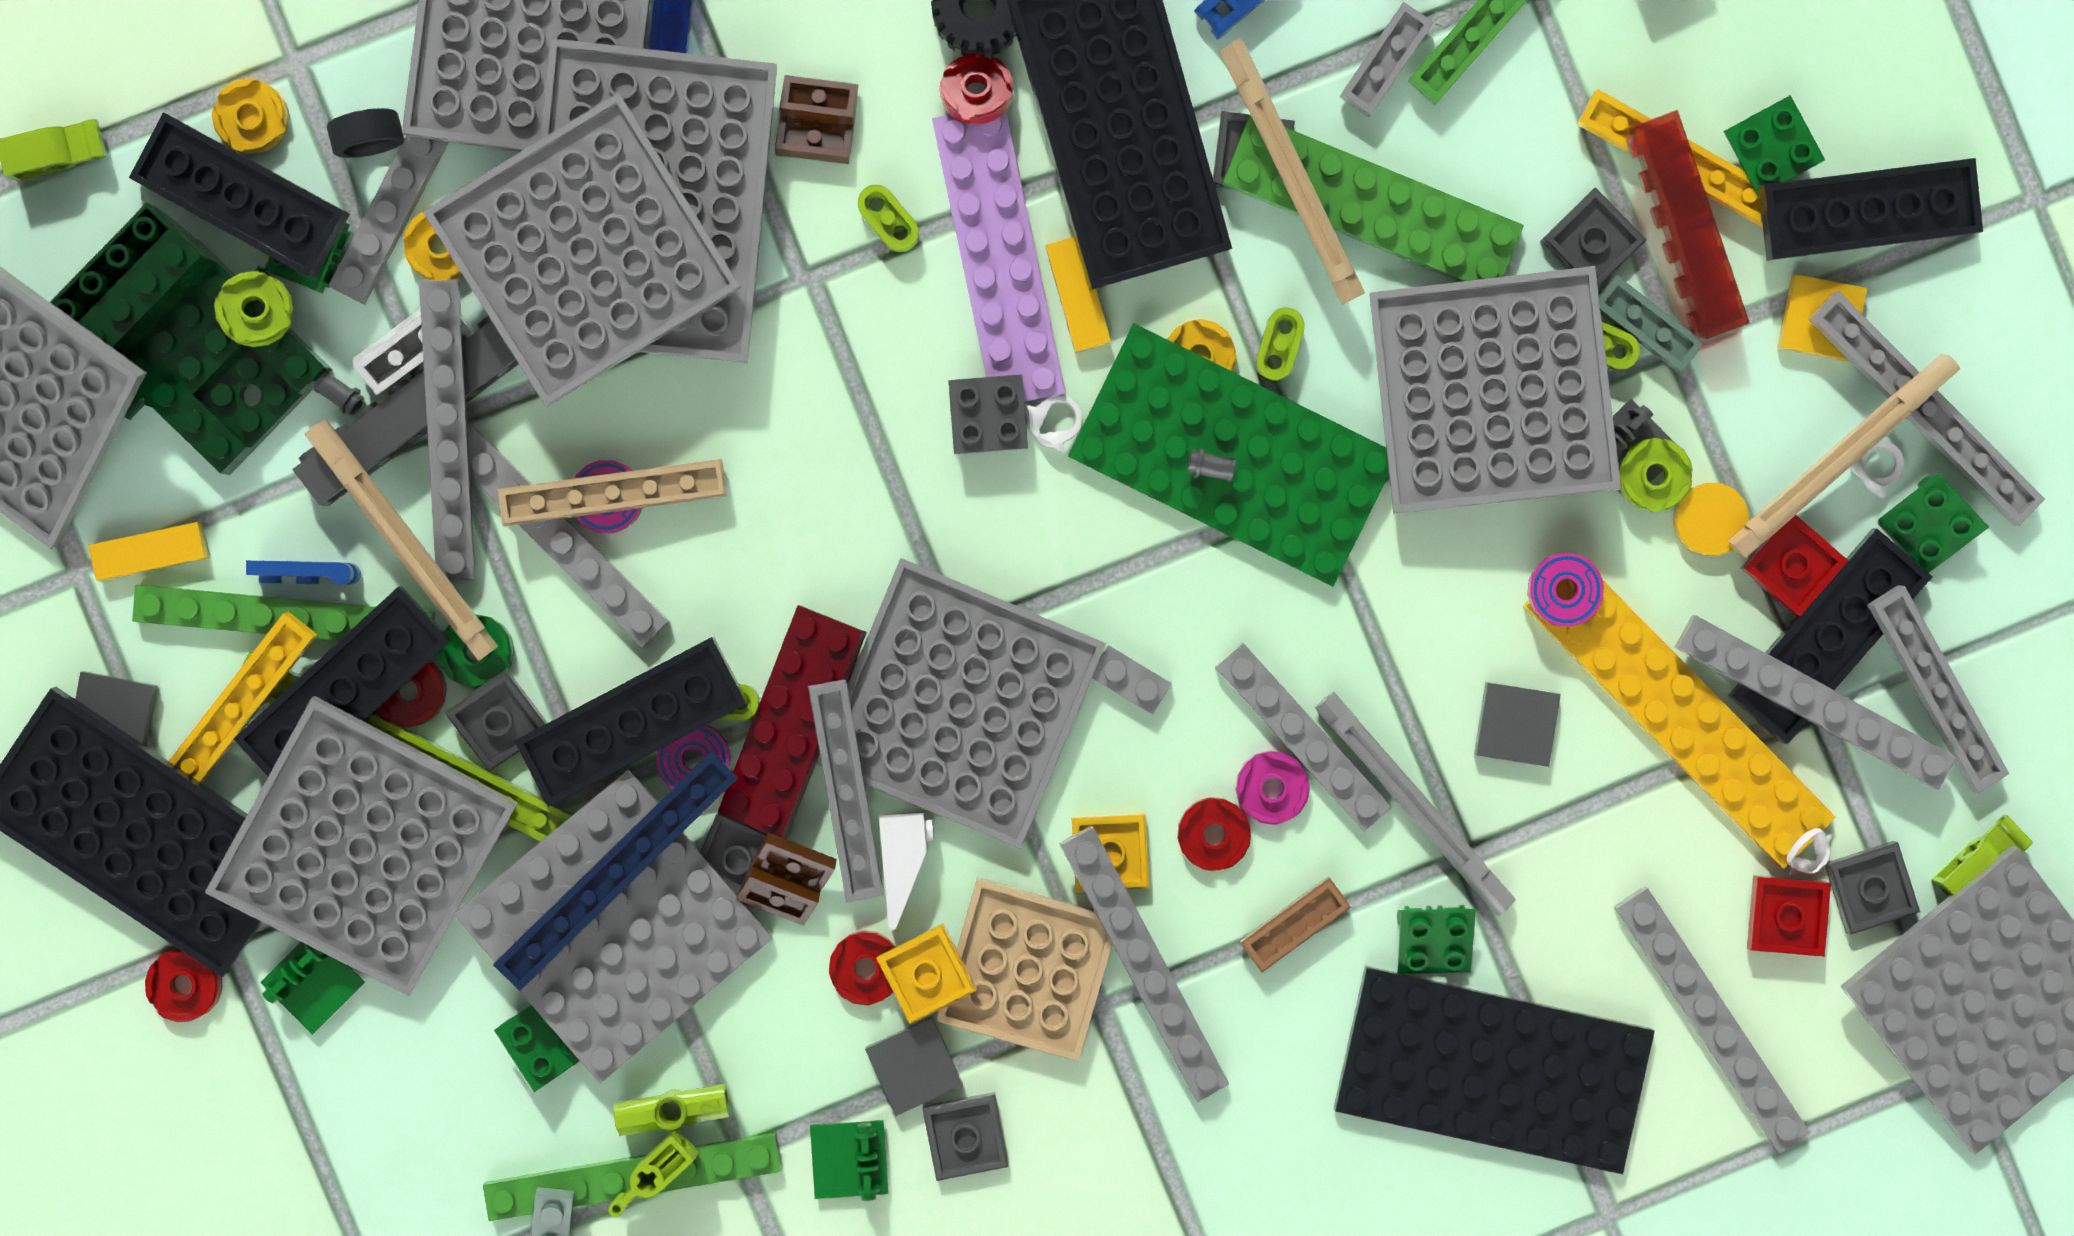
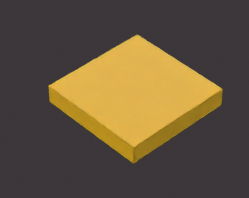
M1798 274L1792 275L1777 348L1850 362L1808 318L1832 293L1837 291L1863 314L1868 288Z
M1145 813L1071 817L1072 836L1089 826L1094 827L1126 889L1149 888ZM1075 875V891L1084 892Z
M944 923L876 957L909 1024L977 990Z

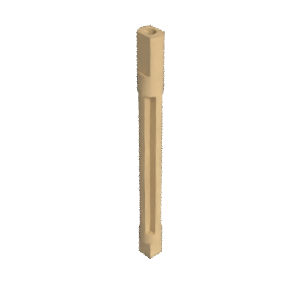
M1243 39L1231 42L1219 50L1246 108L1252 116L1341 304L1352 301L1365 294V291L1350 260L1347 258Z
M1941 353L1747 522L1740 531L1728 540L1729 544L1739 555L1744 558L1749 556L1961 370L1957 362L1951 356Z
M327 419L320 421L308 430L304 435L478 661L496 649L498 645L485 630L484 625Z

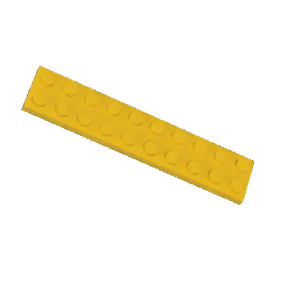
M1563 579L1557 584L1556 593L1560 599L1566 601L1574 595L1575 588L1570 580ZM1603 579V600L1597 612L1586 622L1572 627L1554 626L1546 622L1536 614L1528 600L1523 607L1778 867L1784 869L1788 865L1786 857L1801 836L1815 828L1823 831L1836 818ZM1815 837L1810 838L1799 849V851L1796 853V856L1802 850H1804L1815 839Z

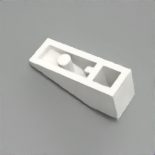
M925 811L881 815L879 818L888 930H895L897 928L928 850V842H934L933 820H926Z

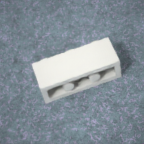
M417 310L353 358L352 366L376 395L423 362L421 310ZM461 315L463 332L468 328L467 321Z

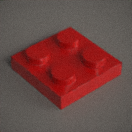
M1795 515L1765 543L1761 544L1740 569L1794 616L1800 617L1849 560L1801 518Z
M1753 875L1747 949L1751 951L1825 957L1831 883Z

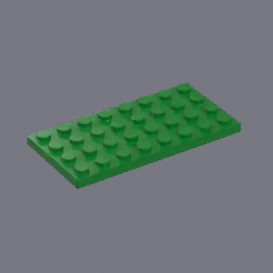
M1135 323L1132 324L1068 455L1069 458L1334 587L1389 476L1385 446ZM1199 448H1202L1204 453L1236 458L1232 481L1227 482V480L1203 475L1194 478L1193 473L1187 472L1191 450L1198 451Z

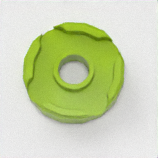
M258 271L244 272L228 279L221 287L222 290L219 292L218 297H216L214 304L216 320L225 335L236 343L250 347L267 346L281 339L290 328L294 316L292 298L284 284L276 278L274 279L271 276H267L266 273ZM250 301H260L265 305L264 312L258 317H248L244 314V307Z
M1659 438L1641 440L1628 448L1619 461L1620 491L1626 501L1640 510L1649 512L1669 510L1681 503L1691 490L1693 481L1691 480L1692 462L1685 450L1671 440ZM1653 464L1660 466L1664 471V479L1657 486L1652 485L1646 477L1647 469Z

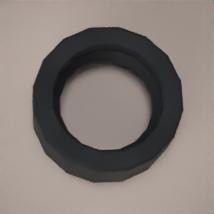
M374 108L359 110L336 117L327 124L332 151L338 157L356 158L376 155L395 149L404 142L399 115L393 109Z

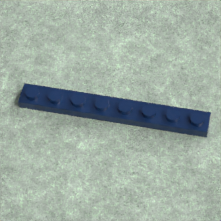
M711 751L493 963V966L514 987L521 991L738 779V776Z

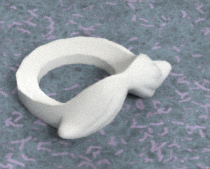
M1063 395L1051 396L1044 399L1036 407L1026 406L1029 413V428L1045 447L1055 448L1063 452L1064 443L1075 437L1081 430L1083 423L1081 409L1078 403ZM1064 403L1072 408L1075 414V422L1072 428L1056 433H1040L1039 428L1042 426L1051 405Z
M1881 440L1854 463L1851 469L1856 476L1864 479L1865 486L1870 492L1884 499L1886 497L1885 490L1903 475L1905 461L1901 450L1895 444ZM1877 448L1888 450L1895 459L1893 471L1886 477L1870 479L1864 469L1868 455Z
M1815 828L1801 836L1786 857L1790 865V876L1796 873L1807 875L1818 873L1830 860L1829 841L1832 835L1825 834L1821 829ZM1815 837L1813 846L1817 856L1816 861L1795 857L1799 849L1810 838Z

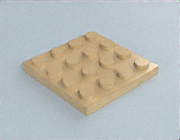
M977 877L957 946V951L977 990L939 1009L936 1021L1079 1062L1112 948V943L1095 911Z

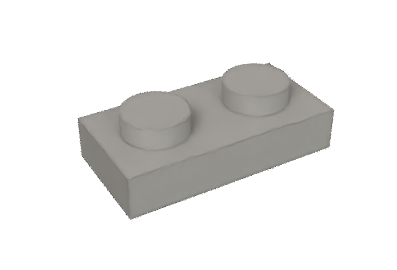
M1109 645L1100 657L1092 676L1094 680L1152 715L1172 684Z

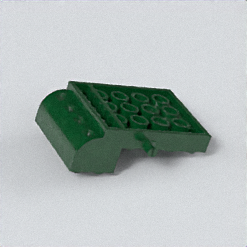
M146 202L50 303L146 372L124 416L131 421L145 405L153 408L220 474L231 475L313 390L319 376L325 371L331 372L333 369L291 328L288 329L281 339L270 345L259 347L238 344L226 336L216 320L214 304L216 297H218L219 292L222 290L221 287L228 279L236 275L200 240L195 239L165 212ZM258 265L257 268L254 270L266 273L267 276H271L260 265ZM250 301L244 307V314L248 317H258L264 312L265 305L260 301ZM256 385L261 391V399L255 406H248L244 400V393L248 387Z

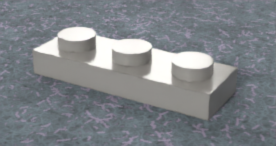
M1403 2L1339 97L1370 118L1434 22Z

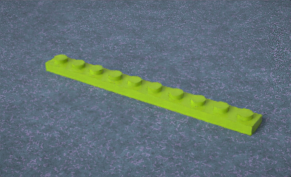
M249 652V653H248V655H247L245 661L243 662V664L246 662V660L250 657V655H251L253 652ZM290 670L267 699L266 703H273L301 675ZM374 714L365 722L518 802L506 825L540 842L573 815L556 805L548 807L543 798L393 722L383 719L377 714Z

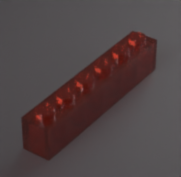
M1678 110L1629 127L1630 136L1626 137V144L1632 158L1638 157L1642 171L1638 172V179L1645 194L1650 192L1654 207L1650 208V214L1657 229L1662 228L1667 242L1662 243V249L1669 264L1674 263L1679 277L1674 278V284L1681 299L1686 298L1691 311L1686 313V319L1693 334L1698 333L1699 338L1709 339L1750 324Z

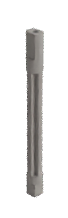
M1332 692L1324 697L1315 707L1318 713L1388 790L1494 914L1500 916L1505 913L1516 901L1515 897L1479 856L1472 851L1360 723L1339 696Z

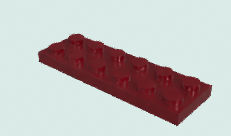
M797 605L760 700L759 708L754 716L733 770L738 779L726 789L718 809L719 813L767 834L769 832L787 839L820 755L808 686L844 679L848 682L866 636V631L804 606Z

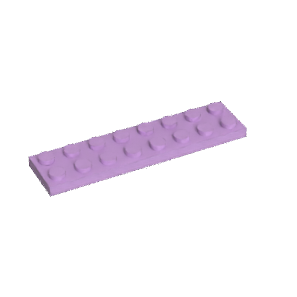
M1005 112L996 120L984 124H967L953 118L950 114L932 118L986 377L1022 374L1025 403L1046 399L1051 396L1065 395L1007 113Z

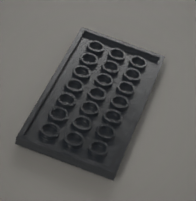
M1006 0L1089 290L1233 249L1163 0Z
M58 687L50 688L0 764V831L219 976L224 977L229 972L262 922L206 894L205 891L248 814Z
M1365 966L1333 1109L1338 1113L1623 1175L1655 1030L1617 1020Z

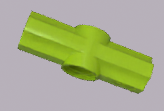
M725 1084L685 1091L670 1090L662 1095L621 1101L614 1104V1121L619 1136L658 1129L674 1130L681 1125L727 1118L731 1115L729 1094ZM664 1103H676L681 1109V1116H668L664 1111Z

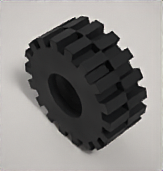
M932 0L931 9L934 26H936L942 40L945 39L947 46L953 51L957 48L961 50V55L963 56L973 53L985 57V53L989 52L994 56L1000 53V48L1003 46L1008 48L1013 43V38L1016 35L1007 1L991 0L993 4L991 14L986 19L977 21L965 14L963 9L965 0Z

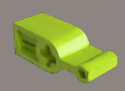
M96 119L85 120L81 123L65 127H45L0 138V162L5 177L17 182L65 171L75 167L76 164L107 157L99 122Z
M2003 815L1982 837L1971 841L1931 880L1947 897L1951 894L1955 895L1992 865L1998 856L2011 845L2023 852L2032 845L2033 841L2008 815Z
M678 1128L674 1129L639 1162L631 1174V1188L625 1193H619L609 1206L608 1212L613 1218L619 1217L623 1214L629 1202L637 1195L643 1198H651L659 1194L695 1160L699 1151ZM678 1151L669 1161L665 1162L671 1155ZM651 1172L656 1174L655 1180L651 1179L647 1182L643 1179L645 1174Z

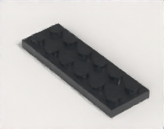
M164 112L129 176L133 181L313 280L317 278L350 213Z
M1976 158L1758 186L1767 261L1983 232Z
M1877 528L1869 531L1846 558L1849 561L1805 612L1800 617L1796 616L1766 650V654L1833 690L1840 685L1883 635L1867 605L1898 585L1905 586L1913 600L1933 577ZM1740 683L1728 694L1730 699L1782 744L1788 745L1808 722L1803 717Z
M398 586L233 740L269 776L313 696L366 722L453 641L402 586Z
M711 637L514 740L547 806L550 807L748 704V701L715 637Z

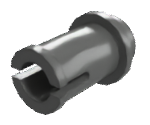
M328 371L319 376L313 387L316 393L321 394L339 407V412L342 414H355L364 402V397L360 395V389L357 387L350 388Z
M1199 448L1198 451L1191 450L1187 472L1193 473L1194 478L1203 475L1231 482L1236 458L1204 453L1202 448Z

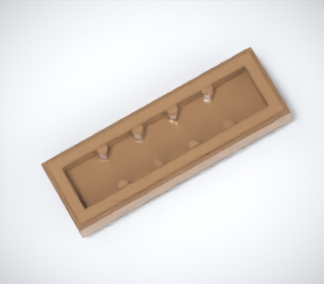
M1328 876L1239 942L1259 970L1264 972L1352 907Z

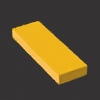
M1071 237L1046 244L1045 248L1075 353L1110 344L1111 339L1096 289L1089 290L1075 238Z
M202 522L189 523L88 545L96 581H105L209 559Z

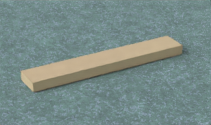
M722 459L497 489L502 526L504 527L727 497Z

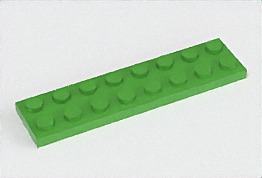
M1250 114L1222 185L1299 216ZM1285 127L1334 231L1459 282L1504 277L1524 227L1523 224Z

